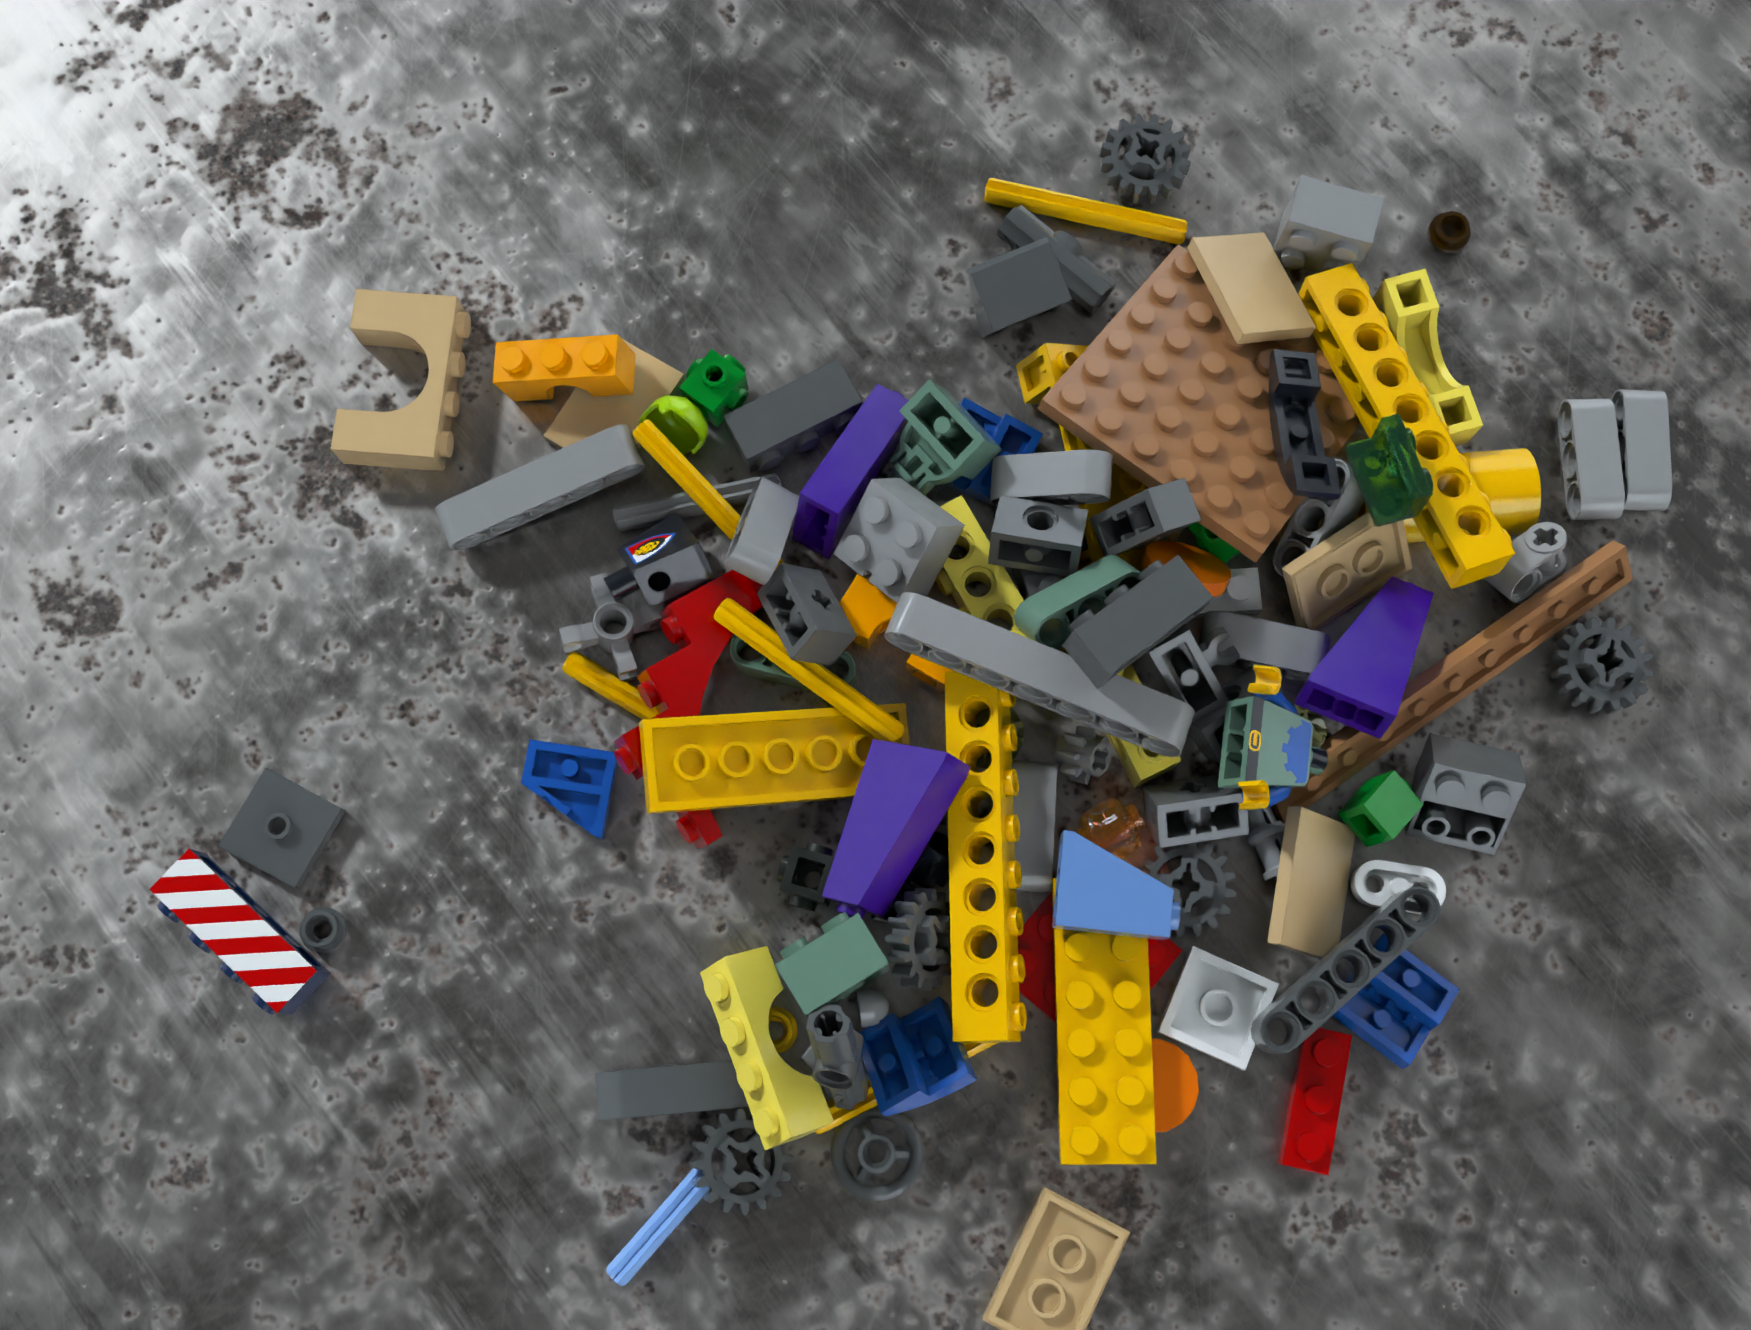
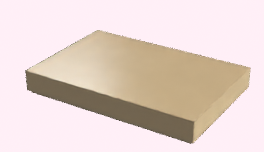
M1264 232L1192 238L1187 249L1237 344L1311 336L1316 326Z
M623 339L636 354L633 395L593 397L588 391L576 387L543 437L548 443L562 449L616 425H629L633 433L639 424V418L645 410L662 396H675L679 387L685 381V376L680 371ZM635 439L638 449H640L642 445Z
M1389 498L1282 567L1297 627L1319 630L1380 590L1391 576L1398 578L1412 569L1401 505Z
M1288 806L1267 943L1320 960L1339 944L1355 834L1348 825L1304 807Z
M1043 1187L983 1314V1321L1000 1330H1086L1130 1232L1056 1192Z

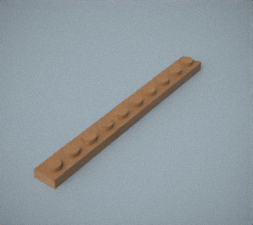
M1612 540L1408 682L1397 717L1381 739L1347 725L1326 739L1320 747L1328 755L1325 770L1319 775L1309 773V781L1305 787L1291 788L1287 799L1271 806L1274 815L1285 824L1288 806L1308 808L1632 581L1633 577L1626 546Z

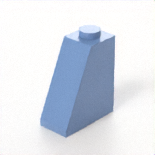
M1067 830L1062 832L1059 844L1052 928L1166 940L1170 938L1171 930H1178L1181 907L1180 902L1173 901L1174 890L1076 832Z

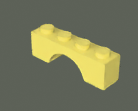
M1426 269L1384 279L1372 298L1378 310L1387 317L1389 329L1398 345L1405 349L1409 365L1418 381H1421L1426 386L1429 400L1437 415L1446 422L1449 436L1454 445L1459 446L1468 443L1481 429L1483 422L1469 385L1459 384L1452 377L1443 360L1437 333V319L1440 307Z
M768 946L725 956L701 971L700 975L704 983L706 996L713 1007L720 1027L721 1037L728 1048L737 1073V1081L743 1089L753 1117L755 1130L760 1136L764 1149L768 1150L807 1136L834 1123L820 1084L812 1076L804 1075L791 1068L778 1054L772 1042L769 1031V1011L774 999L784 988Z

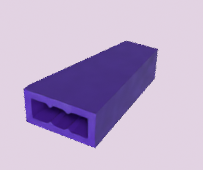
M879 384L874 387L801 490L792 534L794 541L827 559L831 557L871 479L879 478L889 458L899 445L902 431L908 423V420L899 412L909 401L902 394L891 391Z
M1391 576L1313 670L1297 695L1294 704L1381 739L1397 717L1434 593L1411 582Z
M876 739L872 740L822 893V897L839 904L836 912L840 914L846 912L849 917L859 913L862 920L865 913L880 917L885 916L967 778L970 766L945 751Z

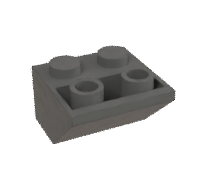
M1429 733L1415 768L1412 791L1424 805L1405 826V834L1495 855L1527 784L1519 753Z

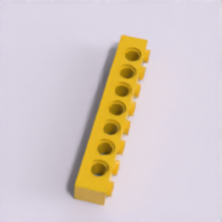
M1352 263L1305 277L1298 295L1316 326L1312 334L1450 588L1454 589L1500 573L1515 554L1510 535L1505 529L1501 528L1495 518L1488 496L1477 486L1470 473L1467 459L1458 452L1449 436V429L1444 419L1437 415L1429 400L1426 386L1421 381H1418L1410 367L1405 349L1398 345L1392 335L1387 317L1378 310L1374 303L1366 280L1359 276ZM1440 491L1445 492V493L1448 494L1450 497H1448V496L1442 494ZM1461 528L1467 530L1471 535L1463 532Z
M944 672L946 752L970 766L967 778L948 808L953 1042H1021V1031H1024L1026 1028L1027 1015L1025 1005L1019 999V983H1023L1025 978V963L1023 956L1018 954V935L1023 933L1024 921L1022 910L1016 904V888H1020L1022 884L1021 865L1018 860H1015V842L1020 840L1021 829L1017 814H1014L1013 796H1017L1019 793V779L1016 769H1012V751L1017 750L1018 738L1016 727L1014 724H1011L1010 707L1015 706L1016 696L958 672ZM990 708L989 721L984 726L976 728L975 719L977 714L983 709ZM990 752L992 756L990 766L985 771L978 773L976 769L977 760L984 753ZM991 797L993 800L991 812L986 817L979 818L977 813L979 803L983 799ZM992 842L994 845V855L988 863L981 864L979 861V851L984 844ZM993 888L996 894L995 903L989 910L983 911L980 906V897L986 889ZM993 934L997 940V948L991 957L985 958L981 952V944L986 936ZM994 981L998 987V998L994 1004L987 1006L983 1001L982 992L987 983Z

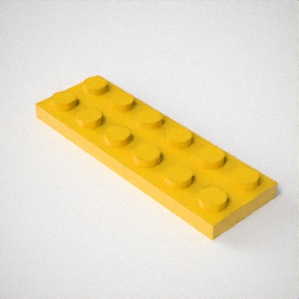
M906 703L878 705L905 725V732L897 743L910 745ZM835 707L642 719L639 722L647 814L854 798L872 740L879 739Z
M1053 878V879H1052V906H1053V910H1054L1056 878ZM1053 928L1060 1164H1157L1148 938Z

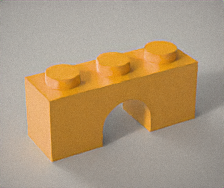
M618 334L496 342L493 383L513 401L553 399L554 386L560 385L582 388L593 397L633 395L636 354Z
M857 574L839 604L857 635L853 641L869 650L876 637L887 629L897 603L870 583L869 579ZM911 654L906 662V672L944 694V672L953 670Z

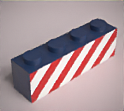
M189 848L149 889L161 900L157 904L158 909L172 921L178 923L181 920L191 929L192 932L188 935L189 939L204 952L210 953L213 951L224 962L220 965L221 970L236 983L241 984L244 981L255 991L252 996L253 1001L268 1014L273 1015L276 1012L293 1015L331 974L206 853Z

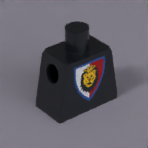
M677 513L667 517L620 546L618 552L626 567L603 578L615 602L639 590L649 606L657 605L716 579L700 543Z

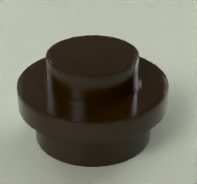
M1448 211L1433 218L1427 229V237L1430 244L1443 253L1460 251L1466 246L1471 236L1468 219L1456 211Z

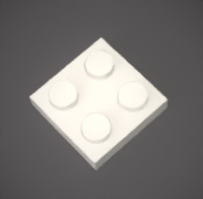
M1191 946L1156 1032L1240 1070H1246L1255 1047L1251 1036L1252 1023L1272 1003L1279 983L1195 946Z

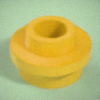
M771 1007L769 1011V1024L777 1021L784 1028L783 1035L779 1039H772L774 1047L779 1054L787 1051L795 1043L798 1026L795 1018L789 1011L780 1007Z

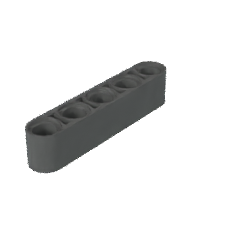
M1419 886L1408 888L1391 896L1256 1017L1251 1027V1036L1255 1045L1262 1051L1270 1054L1290 1052L1297 1048L1437 921L1441 909L1436 895L1429 889ZM1407 898L1415 900L1421 908V916L1417 922L1412 921L1405 913L1404 904ZM1374 927L1382 930L1387 936L1388 945L1384 952L1376 950L1371 944L1370 934ZM1340 958L1347 959L1354 967V977L1349 983L1343 982L1336 974V964ZM1306 988L1313 989L1320 997V1008L1315 1014L1306 1011L1302 1005L1301 997ZM1274 1018L1280 1020L1286 1028V1038L1280 1045L1272 1043L1266 1032L1268 1023Z

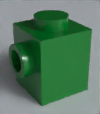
M1393 770L1367 779L1337 814L1366 847L1394 840L1424 804L1414 794L1409 783Z

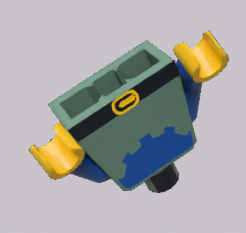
M1254 665L1253 670L1256 680L1255 683H1249L1247 690L1249 693H1254L1255 696L1226 702L1218 787L1242 789L1243 803L1239 804V810H1264L1287 799L1291 788L1305 787L1309 781V773L1319 775L1327 766V752L1323 748L1312 746L1314 727L1311 721L1299 716L1296 708L1279 691L1282 676L1280 669L1275 666Z

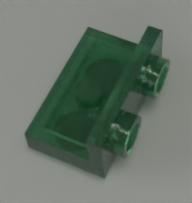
M1399 413L1383 417L1371 438L1347 445L1345 449L1346 456L1375 526L1380 527L1419 516L1433 495V481L1430 472L1425 467H1421L1416 455L1415 436L1410 428H1405Z

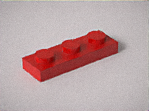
M1318 1028L1299 1045L1278 1164L1329 1176L1352 1035Z

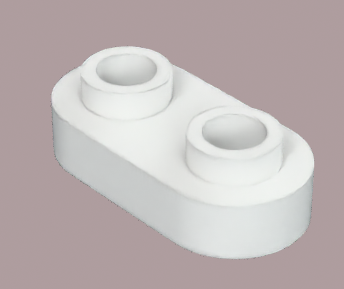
M1371 860L1358 866L1350 879V887L1354 897L1363 905L1379 908L1391 896L1411 888L1414 883L1420 884L1422 887L1433 892L1438 898L1440 906L1446 897V885L1443 878L1435 870L1428 867ZM1369 876L1376 878L1379 882V890L1376 893L1371 892L1366 886V880ZM1407 898L1404 904L1405 912L1421 914L1419 904L1415 900Z

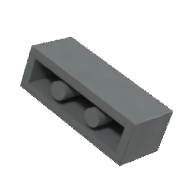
M837 359L724 415V420L733 443L747 469L752 473L758 469L760 471H767L776 467L782 462L784 456L796 450L805 452L814 448L820 443L822 437L834 431L843 433L863 403L840 360Z
M1179 555L1166 564H1163L1160 559L1155 561L1138 575V578L1141 580L1140 583L1131 589L1125 584L1120 586L1103 601L1106 604L1104 609L1097 614H1094L1089 609L1068 626L1072 633L1062 646L1097 689L1197 616L1214 598Z

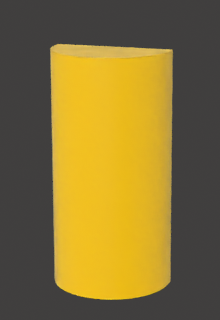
M1517 448L1460 453L1467 459L1470 473L1477 486L1488 496L1491 510L1501 528L1505 529L1510 536L1521 535L1531 526L1537 524L1541 508V482L1536 461L1528 449ZM1381 459L1349 461L1348 464L1358 468L1367 475L1370 483L1368 495L1355 520L1391 498L1401 505L1407 543L1425 542ZM1440 491L1442 494H1444V495L1450 497V496H1449L1448 494H1446L1445 492ZM1461 528L1463 532L1471 535L1467 530Z

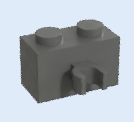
M1185 624L1148 651L1174 698L1187 703L1194 709L1195 713L1191 724L1225 706L1226 702L1229 701L1210 668L1216 664H1232L1240 657L1234 645L1224 651L1217 650L1218 645L1222 641L1230 638L1224 627H1218L1210 631L1204 643L1198 646Z

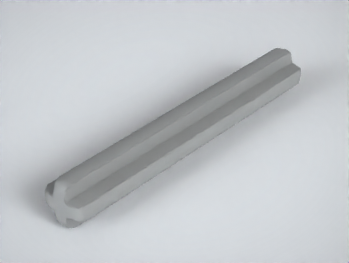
M778 474L762 475L781 486ZM761 476L715 485L713 487L733 508L744 506ZM686 492L621 505L613 509L615 525L619 531L655 525L675 513L681 519L706 514Z

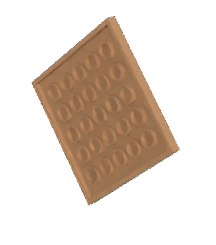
M1179 244L1042 398L1038 410L1093 449L1111 453L1113 455V463L1149 488L1185 478L1201 518L1198 523L1255 563L1305 497L1294 496L1282 477L1275 455L1269 413L1270 355L1273 349L1315 353L1321 388L1315 397L1325 457H1335L1360 424V420L1313 335L1305 338L1237 344L1189 251Z

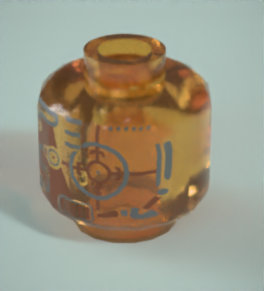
M1111 797L1084 812L1079 819L1081 828L1075 831L1082 837L1122 859L1141 847L1142 836L1139 830L1146 827V824L1133 803L1124 807L1119 799Z

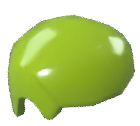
M662 396L656 399L639 418V424L647 419L651 420L683 455L689 452L692 455L697 453L708 436V423L697 405L686 397Z

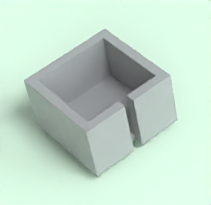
M1300 175L1283 212L1273 246L1281 264L1290 269L1304 268L1320 273L1352 263L1357 271L1361 261H1363L1373 244L1385 198Z
M902 478L871 479L834 555L861 576L871 575L868 581L896 603L903 592H913L927 597L965 525Z

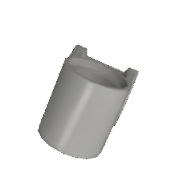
M1542 522L1531 526L1526 532L1512 540V548L1515 554L1500 573L1484 579L1514 603H1521L1527 600L1535 591L1553 579L1560 577L1566 571L1567 557L1562 551L1567 543L1566 531L1562 526L1552 522Z

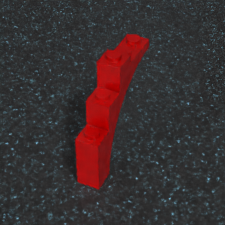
M731 570L668 604L660 613L663 618L661 627L665 636L672 644L677 643L680 650L646 668L637 676L641 683L638 685L641 698L650 709L655 707L658 715L651 719L700 716L702 698L712 669L728 641L733 636L731 631L714 619L715 611L726 598H731L750 613H756L763 608L757 595L763 585ZM639 726L614 741L618 748L614 751L618 764L627 775L632 773L636 780L644 777ZM711 809L676 812L679 817L676 820V825L680 834L688 844L694 842L697 849L705 847L723 836Z

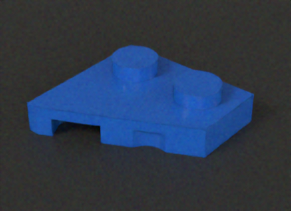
M530 739L521 783L596 838H605L618 769V762L614 752Z

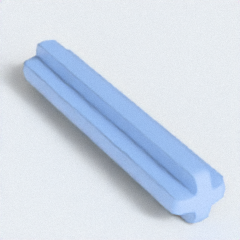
M693 1168L607 1266L606 1272L614 1282L620 1286L626 1285L709 1190L708 1186L697 1188L693 1184V1181L702 1175L700 1169Z

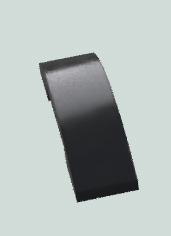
M1273 349L1270 355L1269 413L1275 455L1282 477L1294 496L1338 499L1341 495L1335 458L1325 457L1315 397L1321 388L1315 353Z

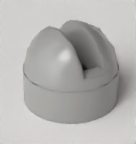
M878 989L855 991L861 1028L874 1026L879 1023V1020L888 1015L889 1001L884 993Z

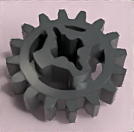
M1139 113L1135 115L1133 124L1130 125L1123 118L1119 122L1118 130L1110 129L1108 131L1106 143L1102 144L1100 152L1102 160L1099 169L1102 173H1108L1105 182L1107 187L1115 184L1119 186L1117 193L1119 198L1129 192L1132 194V202L1134 204L1138 203L1140 196H1146L1148 202L1154 204L1158 193L1165 199H1168L1171 196L1173 187L1177 189L1182 187L1184 175H1187L1191 161L1187 160L1191 147L1190 145H1181L1185 136L1183 131L1174 134L1171 132L1173 121L1169 120L1163 126L1159 125L1158 116L1153 114L1150 122H1144ZM1123 146L1125 149L1123 160L1119 161L1118 152ZM1168 157H1171L1172 167L1167 171L1166 160Z
M1596 617L1588 619L1583 625L1578 622L1567 629L1569 635L1565 634L1555 642L1562 650H1558L1550 655V660L1560 664V668L1550 673L1551 678H1562L1565 683L1558 689V692L1564 694L1571 691L1574 694L1571 705L1574 707L1583 702H1588L1587 709L1590 714L1600 711L1602 707L1607 714H1612L1620 710V706L1624 709L1637 703L1635 696L1639 697L1649 690L1641 681L1654 676L1653 671L1644 668V663L1652 659L1653 655L1651 653H1641L1639 649L1646 641L1644 637L1632 640L1629 637L1632 626L1628 624L1617 630L1615 629V618L1611 617L1602 622L1601 625ZM1594 639L1589 648L1578 650L1583 641ZM1625 682L1618 692L1609 693L1610 689L1615 687V683Z
M1190 843L1187 847L1183 848L1180 845L1171 846L1172 850L1168 852L1157 845L1154 849L1158 859L1155 862L1148 859L1142 861L1143 866L1149 871L1148 875L1174 890L1173 901L1180 902L1181 911L1179 927L1176 930L1177 937H1183L1186 927H1192L1196 937H1200L1202 935V924L1207 923L1215 930L1219 927L1215 915L1220 913L1229 916L1231 910L1223 902L1224 899L1236 898L1237 892L1226 888L1227 883L1236 879L1235 872L1223 873L1221 868L1225 866L1228 859L1225 855L1213 859L1211 855L1214 845L1211 843L1206 845L1202 851L1197 849L1196 843ZM1182 858L1181 866L1172 873L1159 874L1166 864L1175 859ZM1198 861L1203 862L1212 870L1217 883L1203 878L1198 871ZM1190 867L1193 885L1200 887L1199 892L1193 891L1190 893L1189 899H1186L1185 908H1182L1180 890L1173 888L1174 883L1179 884L1183 882L1184 876L1187 874V868ZM1201 901H1214L1213 905L1206 912L1199 916L1191 917L1192 908Z
M915 888V891H905L904 901H896L894 904L897 915L888 918V923L893 929L892 934L885 936V942L890 943L892 946L886 959L887 961L895 962L891 974L893 977H901V986L932 991L933 986L941 987L943 985L942 975H951V967L949 965L951 963L950 902H946L945 892H936V889Z
M735 1109L732 1121L729 1120L725 1113L717 1114L719 1126L715 1129L704 1124L701 1129L707 1136L706 1141L692 1143V1147L701 1152L700 1159L689 1162V1167L700 1169L702 1174L693 1181L694 1186L697 1188L708 1186L709 1190L706 1192L704 1200L711 1204L720 1197V1210L726 1213L731 1210L734 1203H737V1209L741 1215H748L751 1202L760 1210L766 1209L764 1196L769 1194L780 1198L782 1193L776 1186L778 1180L790 1181L791 1175L782 1170L783 1163H789L794 1160L793 1155L782 1153L781 1147L787 1143L769 1149L771 1164L768 1172L764 1168V1152L766 1150L763 1147L759 1134L755 1130L752 1114L749 1120H746L744 1109ZM740 1128L754 1131L744 1141H735L727 1135L728 1132ZM713 1150L719 1154V1170L714 1175L711 1166ZM730 1150L741 1153L749 1152L746 1162L754 1173L741 1169L734 1171L733 1169L737 1161L733 1158L734 1154ZM739 1182H749L756 1187L753 1191L744 1194L729 1192Z

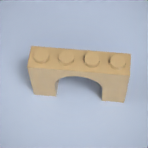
M356 289L350 329L359 342L366 346L405 348L417 351L428 359L429 373L425 387L419 396L410 404L398 410L377 412L337 409L331 450L343 464L444 471L446 457L450 458L454 449L453 433L450 432L452 417H457L459 413L460 399L458 392H456L458 377L462 378L465 372V355L461 351L463 338H468L470 335V314L464 310L457 296Z

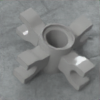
M606 572L590 577L591 591L597 606L593 621L559 628L560 639L565 655L579 652L594 645H598L600 649L607 653H612L620 681L627 682L638 679L636 673L637 666L630 649L634 634L662 629L661 621L663 618L660 613L665 608L663 602L654 606L645 605L630 611L624 604L615 602L603 579L608 576ZM612 621L620 622L625 626L621 633L614 635L602 630L605 624Z

